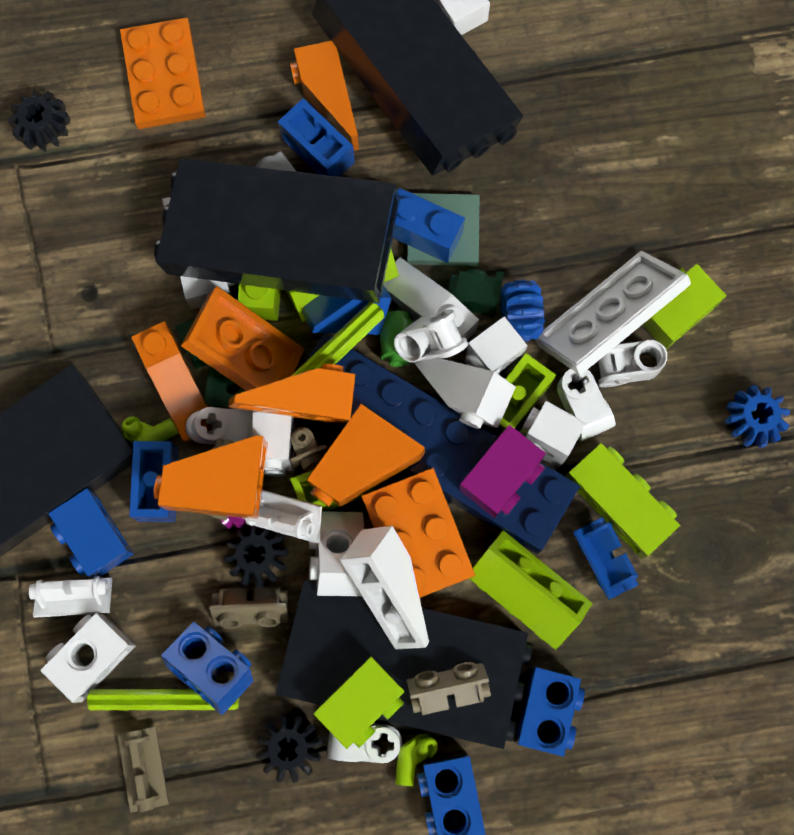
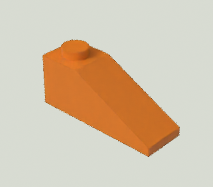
M332 41L294 48L296 62L290 63L294 85L301 83L305 98L353 145L354 151L359 150L358 133L337 47Z
M163 321L131 338L183 442L191 440L186 433L185 425L187 419L191 414L208 406L173 332L167 323ZM206 419L200 422L201 426L207 428V431L212 430V425L207 424Z
M322 364L321 368L236 394L229 399L228 407L342 424L351 418L356 374L344 372L345 367L341 365Z

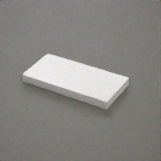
M640 251L545 328L535 341L538 347L581 375L690 286V279L684 272Z

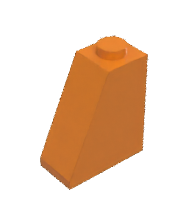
M361 404L308 477L307 481L313 487L310 494L327 506L334 502L342 507L420 461L425 453V447Z
M255 435L163 465L162 476L158 475L154 484V498L159 499L158 506L165 510L258 519L268 442L264 436Z

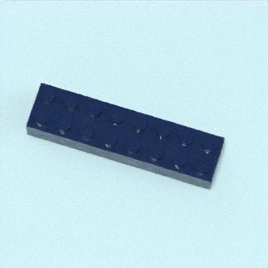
M323 333L306 361L332 337ZM353 349L336 363V365L345 367L344 372L356 374L351 417L362 404L425 447V453L421 460L401 471L403 474L410 477L434 468L446 500L500 533L504 530L523 547L536 555L543 550L580 488L578 484L541 463L545 469L532 485L526 481L516 492L521 496V499L509 514L506 515L500 511L494 519L463 494L459 487L499 438L498 436L483 427L476 429L464 424L459 420L461 414ZM318 421L338 434L341 433L348 421L342 424Z

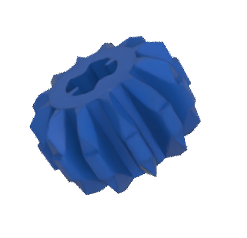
M522 279L505 283L500 291L501 318L505 317L524 342L530 341V339H538L544 330L543 324L545 322V309L543 307L541 288L534 280L526 281Z
M756 385L750 386L747 389V393L739 390L734 394L736 402H729L726 406V409L733 415L725 419V424L736 426V429L731 433V437L736 438L741 434L744 435L743 446L748 447L755 441L758 448H764L767 446L768 441L772 443L781 439L779 432H784L789 427V424L782 418L788 416L790 410L779 407V404L784 400V396L779 395L774 399L771 398V387L764 388L761 393ZM757 411L755 415L761 414L763 421L758 423L759 418L754 420L751 413Z

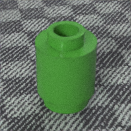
M406 311L387 312L380 334L381 359L389 362V365L392 367H404L411 364V362L399 356L394 346L396 335L414 322L411 320V314Z

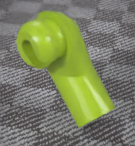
M133 416L126 418L121 426L124 437L131 443L133 441L164 442L179 434L171 418L151 426Z
M419 734L400 747L397 757L396 785L414 786L416 765L428 757L432 758L437 753L438 744L433 737L428 734Z

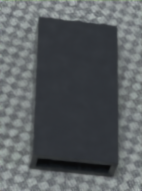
M316 0L312 16L432 176L443 170L451 172L460 166L465 159L471 156L478 158L486 153L491 146L497 143L504 145L517 134L516 128L523 118V114L435 0Z
M180 158L178 169L173 172L171 177L172 194L170 202L163 210L162 220L164 227L161 239L156 241L154 248L155 262L166 274L380 303L400 203V196L395 183Z
M73 364L0 413V557L52 522L53 520L48 513L87 488L95 492L132 466V444L124 437L123 431L83 374Z
M304 580L276 695L323 705L370 657H373L405 691L399 697L404 704L388 720L383 715L378 719L504 749L506 741L512 742L514 738L517 719L511 718L514 702L520 704L522 700L525 681L520 680L519 676L522 664H529L533 643L527 642V632L422 608L429 639L427 647L395 649L363 596H317V584ZM465 662L483 663L489 678L488 684L491 696L484 698V702L457 707L454 694L447 696L448 710L423 716L422 712L414 713L407 679L415 678L417 674L424 671H436L438 673L452 670L456 665Z

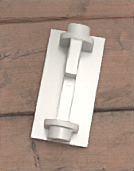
M262 490L258 519L243 518L249 525L317 544L320 542L322 506Z
M95 576L94 579L47 582L37 580L36 584H30L29 597L30 599H35L33 617L110 613L113 579L112 577L100 578V576Z

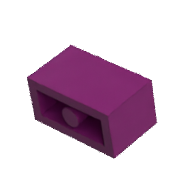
M509 424L460 484L459 490L494 519L500 511L508 515L521 499V496L516 493L525 481L532 485L545 469L540 462L546 453Z

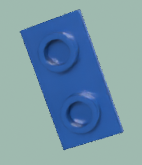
M604 517L573 532L581 552L586 556L596 575L597 583L603 589L608 600L639 585L636 580L639 576L627 554L624 553L616 558L614 557L612 551L622 545L612 528V524L610 522L606 523Z

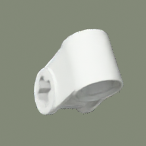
M448 309L433 315L422 316L396 335L394 346L401 358L415 363L433 358L443 359L453 356L464 350L468 346V341L466 338L461 337L453 320L455 318L454 310Z
M655 340L626 344L619 343L598 360L601 378L598 380L599 387H614L629 382L655 378L667 361L665 347ZM643 353L653 355L657 361V366H644L639 359V355Z
M572 369L566 371L557 384V393L566 412L586 423L578 439L584 441L615 427L616 423L611 408L603 398L591 372L586 370L583 374L579 375ZM571 381L574 383L581 382L583 387L578 392L577 389L570 390L568 385Z
M206 407L189 416L185 425L186 433L191 440L200 444L215 445L218 438L237 442L251 437L253 412L257 411ZM206 419V423L212 425V430L207 432V428L201 426L200 422Z
M373 723L371 727L376 732L360 748L353 743L346 749L329 731L326 758L347 762L388 763L399 754L400 747L402 746V737L393 726ZM382 733L388 734V741L394 742V747H389L386 754L380 753V746L374 745V740H379Z

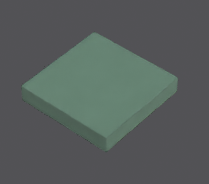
M412 193L465 217L463 234L448 263L409 245L407 262L410 265L478 266L480 195Z

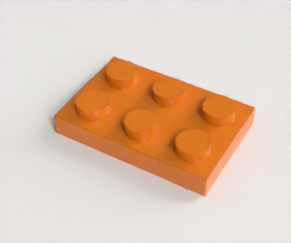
M188 17L120 29L135 124L138 130L205 118L204 101Z
M215 286L207 295L181 345L184 349L246 391L291 377L304 352L302 346L218 286Z
M434 468L362 495L373 527L393 526L408 551L412 561L419 598L475 576Z

